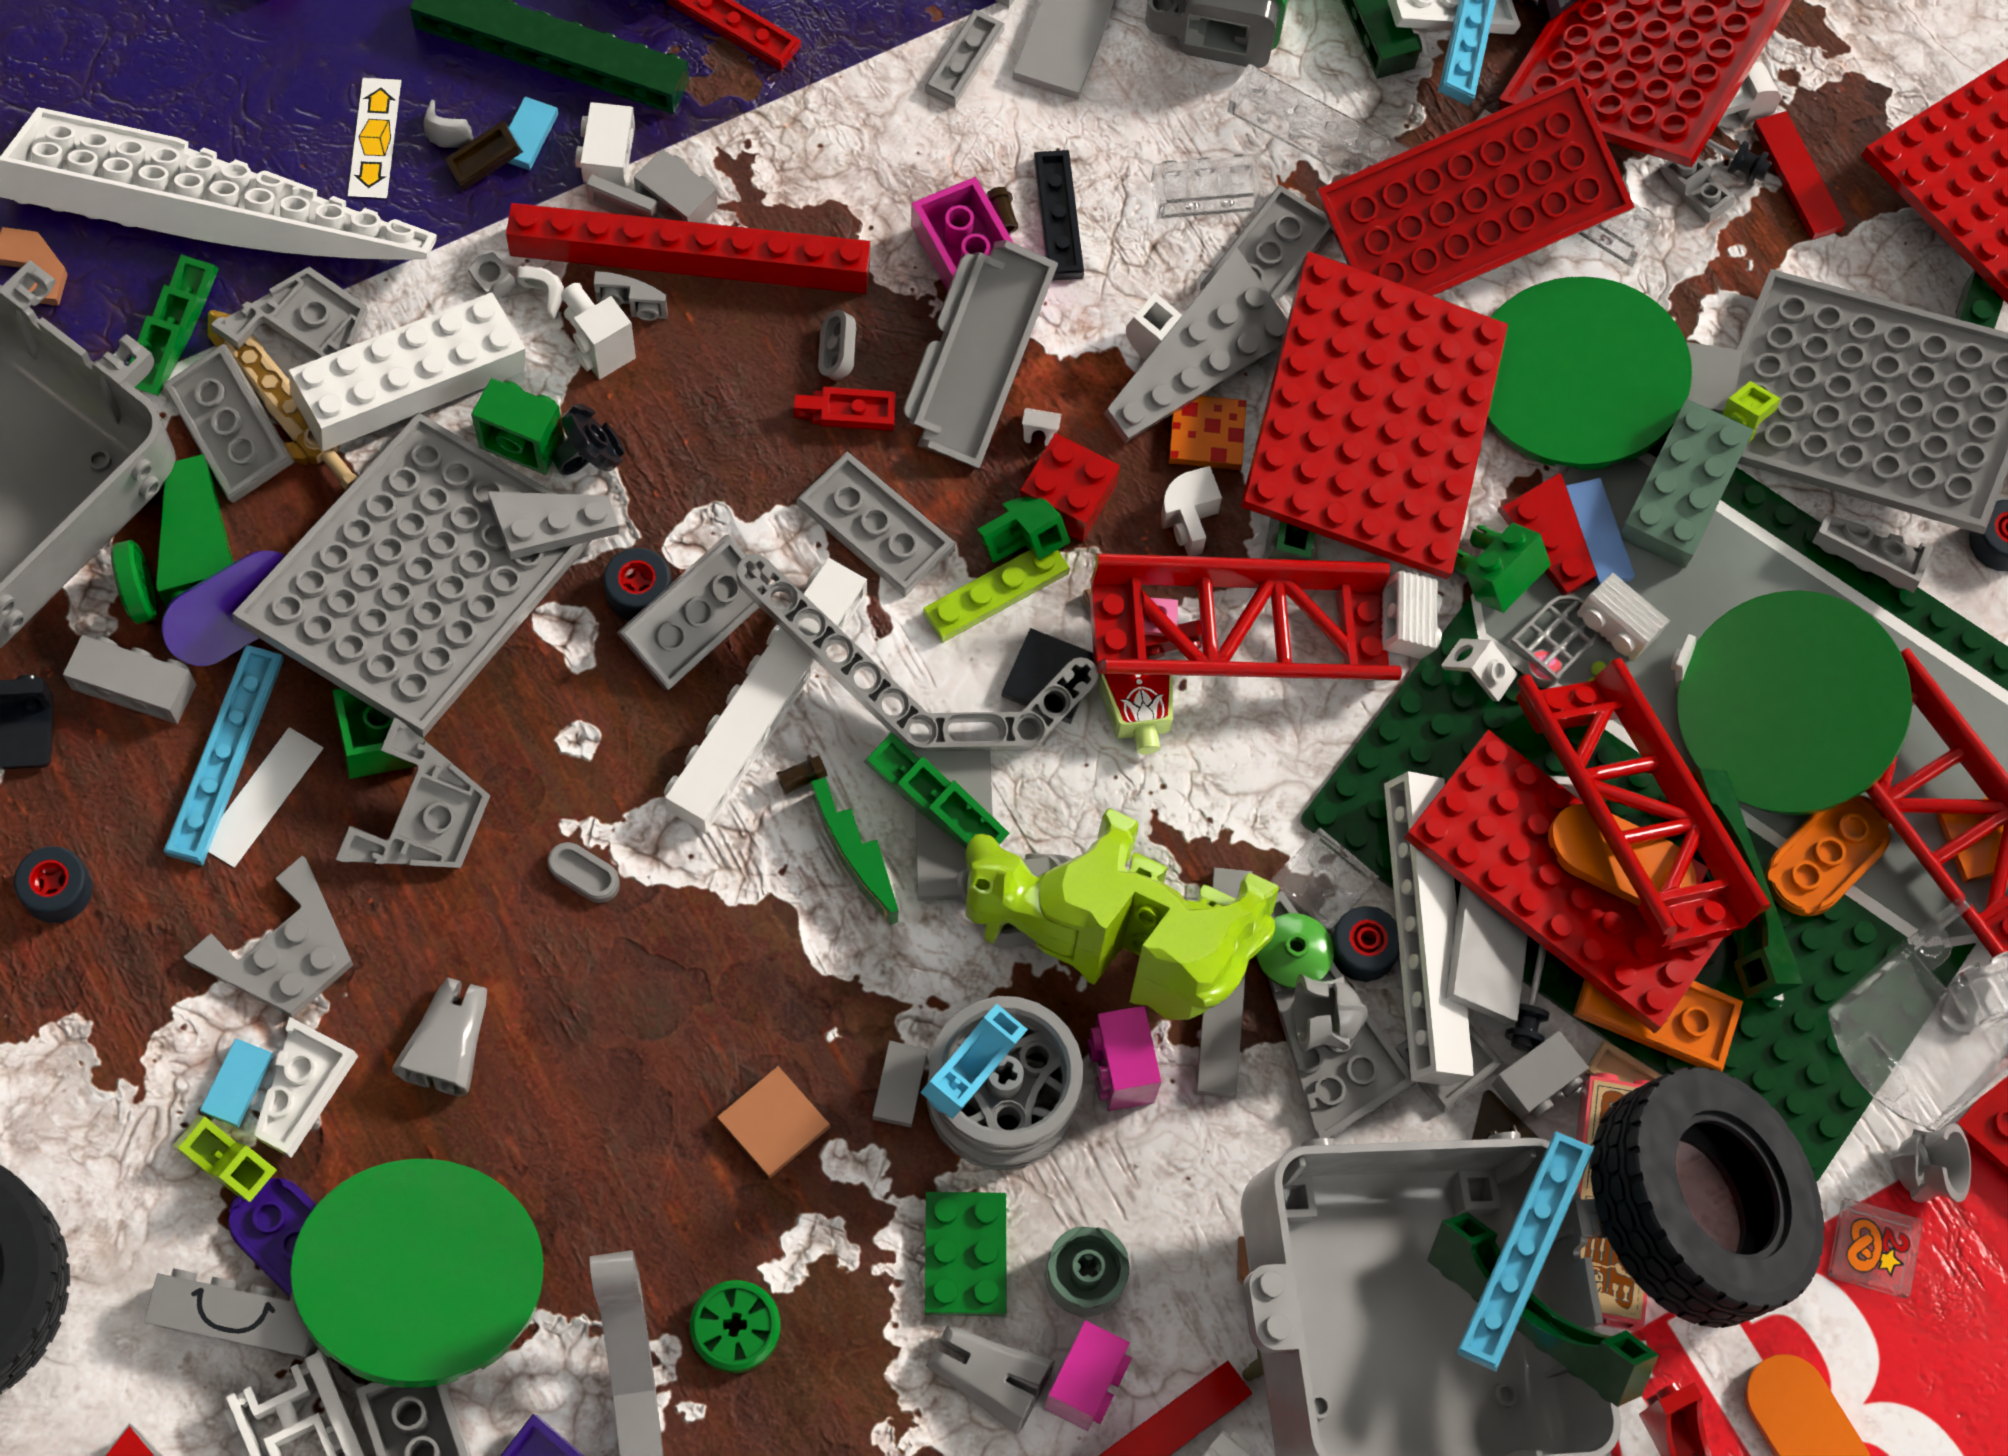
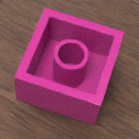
M1145 1006L1098 1014L1095 1027L1090 1028L1091 1039H1087V1046L1091 1063L1098 1062L1099 1076L1095 1077V1084L1099 1100H1106L1108 1111L1155 1103L1162 1081Z
M1085 1320L1048 1395L1044 1410L1086 1431L1089 1430L1093 1421L1101 1424L1114 1397V1394L1108 1392L1111 1384L1119 1387L1131 1362L1132 1357L1125 1354L1130 1342Z

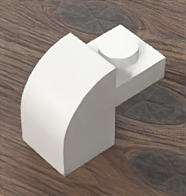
M1755 62L1723 116L1737 112L1744 123L1775 112L1781 95L1763 63Z
M1154 292L1126 326V335L1130 344L1146 360L1180 319L1182 314Z
M1210 466L1178 476L1169 485L1164 497L1161 511L1162 528L1174 526L1177 543L1179 546H1185L1188 556L1203 553L1206 535L1200 519L1218 514L1222 500Z

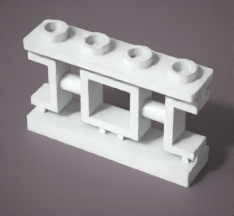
M320 1351L304 1358L305 1363L290 1367L297 1387L261 1404L255 1390L251 1386L243 1389V1392L237 1395L232 1393L226 1396L230 1408L224 1410L227 1422L233 1433L241 1432L246 1445L240 1448L242 1456H264L245 1411V1408L250 1406L253 1416L257 1420L277 1412L282 1423L283 1430L263 1439L270 1454L269 1456H282L279 1446L315 1429L327 1456H339L338 1454L344 1452L345 1456H367L327 1359ZM311 1376L332 1423L329 1427H326L319 1413L299 1421L292 1405L312 1395L306 1380Z

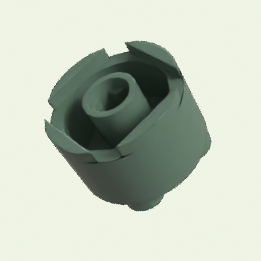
M1082 1226L1072 1228L1057 1239L1049 1254L1045 1270L1048 1292L1059 1307L1081 1318L1099 1315L1113 1307L1120 1299L1129 1276V1260L1123 1243L1112 1232L1099 1227ZM1081 1266L1085 1269L1090 1266L1094 1267L1093 1278L1090 1275L1083 1277L1079 1273Z

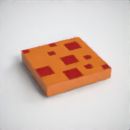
M1201 396L1173 413L1169 464L1199 467L1210 466V468L1241 471L1247 400Z

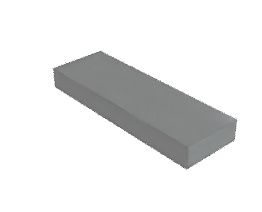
M974 9L925 84V93L956 107L1003 33L1005 23Z

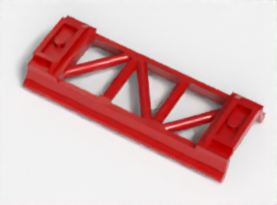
M1097 553L1095 568L1090 579L1091 593L1089 595L1093 657L1097 673L1399 681L1402 675L1401 667L1389 665L1388 651L1382 650L1383 645L1381 641L1383 637L1381 635L1383 630L1381 628L1383 624L1381 621L1383 617L1381 614L1383 611L1381 607L1383 604L1382 592L1390 575V564L1388 562ZM1141 585L1196 587L1199 600L1203 653L1141 589ZM1212 587L1257 588L1218 651ZM1303 590L1336 591L1340 628ZM1286 595L1342 652L1343 664L1292 663ZM1271 596L1277 658L1275 663L1230 661ZM1143 613L1188 660L1147 659Z
M1908 647L1900 653L1910 678L1912 706H1917L1950 750L1891 787L1898 757L1896 756L1883 776L1871 788L1866 790V793L1997 962L2008 955V895L2004 897L2008 883V773ZM1961 763L1988 799L1904 797L1955 764ZM1902 813L1982 814L1990 816L1934 852H1931ZM2004 826L1986 908L1983 912L1978 913L1942 865L1993 831Z
M1616 658L1611 661L1592 681L1539 690L1530 674L1523 675L1517 680L1520 690L1515 697L1536 734L1543 733L1641 900L1638 910L1660 948L1666 947L1667 950L1730 936L1734 930L1745 928L1759 913L1765 912L1771 907L1769 900L1622 658ZM1619 719L1642 758L1585 769L1608 721ZM1590 724L1575 752L1562 729ZM1647 772L1648 775H1653L1670 804L1602 781ZM1603 798L1670 821L1622 831ZM1684 834V840L1660 893H1658L1630 845ZM1697 849L1715 881L1679 888Z

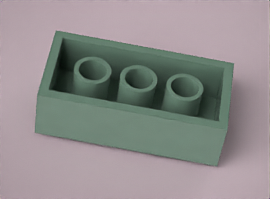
M1686 399L1620 532L1622 539L1682 568H1686L1702 539L1754 429Z

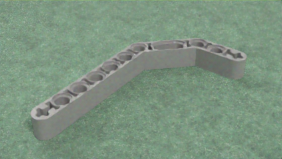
M750 554L742 558L738 564L736 580L741 590L911 751H1011L1032 749L1092 689L1098 679L1095 664L1087 658L1080 657L1070 661L1022 712L927 713L768 559L759 554ZM757 567L760 568V578L767 586L771 579L775 581L768 587L764 595L760 593L764 585L757 578L754 577L750 581L746 579V568L755 570ZM776 592L787 593L792 600L791 606L786 609L776 608L771 602L772 595ZM805 618L814 619L819 624L820 630L815 635H805L799 629V622ZM834 644L841 645L847 652V658L842 662H833L828 658L826 649ZM859 671H868L874 677V686L868 689L860 688L854 681V675ZM1084 671L1086 675L1083 681L1079 682L1070 692L1064 688L1074 677V672ZM1047 695L1057 696L1062 702L1061 712H1049L1044 706V697ZM887 697L898 699L902 705V712L894 716L885 713L882 708V700ZM989 722L998 728L999 736L994 741L959 742L949 736L948 726L952 723ZM1029 722L1033 724L1037 732L1036 738L1034 740H1024L1018 734L1019 723ZM916 723L925 725L930 733L929 739L924 742L915 741L910 735V726Z
M629 1250L590 1256L593 1292L600 1309L612 1386L620 1456H664L652 1357L639 1270L634 1252Z

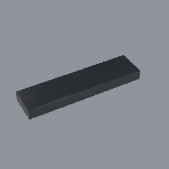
M1069 150L1034 152L1033 159L1045 257L1058 262L1052 281L1083 279L1084 266Z

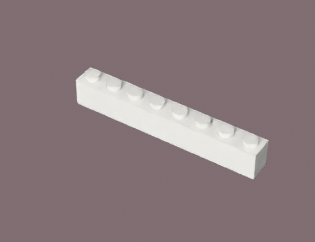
M828 558L822 568L817 566L812 571L806 584L808 588L804 593L812 603L843 631L867 595V579ZM805 618L798 624L800 631L808 636L815 635L820 630L819 624L811 618ZM776 625L771 631L766 643L769 646L762 656L757 654L750 662L746 671L748 676L741 686L736 684L729 693L726 700L728 706L722 715L716 714L709 722L705 731L707 737L700 746L694 745L685 759V765L687 766L679 777L674 775L664 790L667 811L704 833H707L820 665L779 625ZM833 645L829 646V647L826 649V653L829 652V650L831 649V647H832Z
M1408 771L1384 783L1411 1081L1450 1086L1474 1076L1467 1007L1446 999L1458 908L1453 876L1404 839L1407 832L1444 787L1445 781L1444 778Z

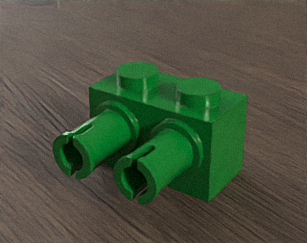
M1513 522L1502 533L1481 524L1476 527L1482 532L1473 529L1470 535V543L1473 547L1483 549L1484 551L1478 557H1475L1458 548L1457 555L1459 557L1456 556L1453 572L1468 578L1477 602L1504 613L1551 566L1540 533Z

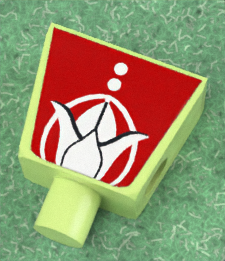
M1100 674L1099 692L1116 737L1119 739L1135 737L1137 751L1142 755L1159 751L1158 734L1170 732L1173 720V675Z

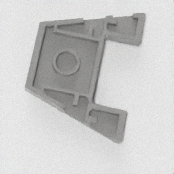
M307 267L270 288V293L253 303L246 302L242 304V309L225 319L221 316L214 320L211 326L213 332L239 349L260 325L265 323L318 359L355 345L367 317L368 309L367 305L311 267Z
M394 717L381 751L417 764V772L390 837L383 839L349 826L336 860L341 862L461 868L489 801L490 794L404 722Z
M303 855L275 878L277 883L300 906V909L240 960L235 959L211 933L184 956L190 966L198 970L201 969L217 977L220 981L243 990L249 996L292 1018L353 966V962L312 870Z

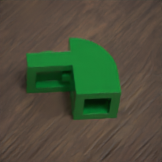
M1020 497L1002 504L1005 514L977 529L987 557L993 563L1024 546L1038 560H1041L1070 543L1062 516L1048 501L1042 498Z

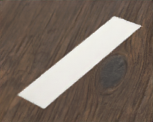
M289 727L223 814L208 852L235 868L323 750V747Z

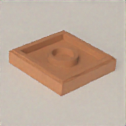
M779 1066L717 1116L718 1122L769 1179L830 1128L829 1122Z

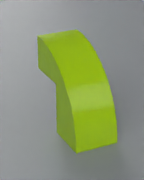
M198 1115L172 1145L174 1149L194 1165L248 1202L252 1201L277 1171L246 1144L234 1141L207 1117Z

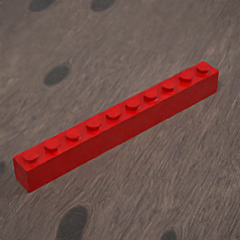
M511 203L506 229L509 254L513 257L867 293L871 241L518 203Z

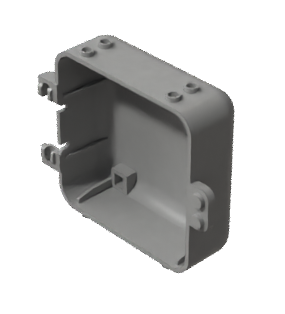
M31 260L3 286L0 285V649L165 486V479L171 473L176 461L174 447L157 408L150 399L135 389L153 368L154 358L152 353L126 334L118 341L119 348L114 354L107 351L100 360L91 361L85 349L43 317L38 319L30 308L31 305L39 304L52 291L53 285L56 283L52 276ZM36 282L38 284L37 287L35 288V290L30 292L29 289ZM130 356L134 357L135 360L129 366L124 364Z
M1514 1131L1497 1133L1483 1140L1334 1145V1140L1331 1138H1318L1301 1143V1147L1291 1150L1249 1181L1242 1194L1240 1206L1249 1274L1246 1276L1243 1284L1250 1338L1253 1344L1261 1351L1276 1456H1605L1615 1447L1621 1432L1619 1407L1602 1399L1596 1390L1580 1378L1571 1375L1566 1370V1367L1549 1354L1537 1349L1531 1340L1516 1329L1497 1372L1457 1355V1349L1478 1302L1454 1281L1446 1279L1437 1268L1427 1261L1441 1222L1465 1212L1470 1213L1498 1234L1495 1242L1500 1251H1502L1550 1141L1541 1138H1521L1520 1133ZM1577 1188L1532 1293L1563 1318L1594 1332V1327L1602 1324L1603 1318L1592 1258L1584 1257L1581 1259V1249L1587 1245L1588 1237L1590 1239L1607 1237L1604 1233L1603 1225L1599 1223L1600 1219L1595 1206V1199H1581L1579 1188Z

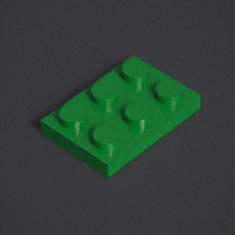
M926 1192L925 1316H1006V1193Z

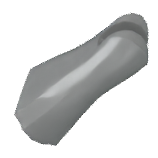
M446 977L435 993L412 1037L393 1065L392 1072L405 1082L430 1087L431 1081H433L435 1089L440 1092L457 1097L465 1096L469 1092L477 1041L486 1007L487 988L471 984L467 989L462 1005L458 1006L457 1002L460 997L462 983L459 980Z
M947 1326L939 1341L954 1352L965 1356L964 1362L962 1363L943 1352L934 1350L926 1366L943 1381L974 1401L1009 1430L1019 1434L1051 1374L1055 1360L1000 1344L960 1328Z

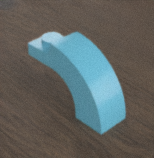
M996 1003L920 1093L928 1098L933 1108L941 1113H946L953 1119L1028 1029Z

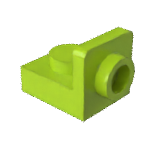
M1749 381L1728 398L1722 415L1754 429L1748 441L1749 443L1753 440L1758 425L1777 410L1781 398Z

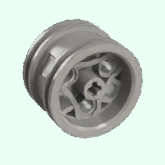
M996 996L978 1000L962 1008L949 1019L936 1037L930 1055L928 1082L952 1057L996 1003L1028 1029L968 1101V1104L974 1109L976 1114L967 1117L960 1111L952 1119L946 1113H941L933 1108L928 1098L927 1107L931 1123L939 1138L954 1154L970 1164L986 1169L1012 1170L1029 1166L1045 1158L1062 1142L1071 1127L1081 1091L1083 1061L1078 1043L1069 1027L1054 1012L1037 1002L1021 997ZM1032 1054H1038L1046 1060L1047 1064L1042 1068H1033L1027 1064L1025 1059ZM1043 1092L1058 1102L1052 1111L1035 1107ZM1011 1115L1018 1121L1019 1125L1013 1130H1005L998 1125L997 1120L1001 1116Z

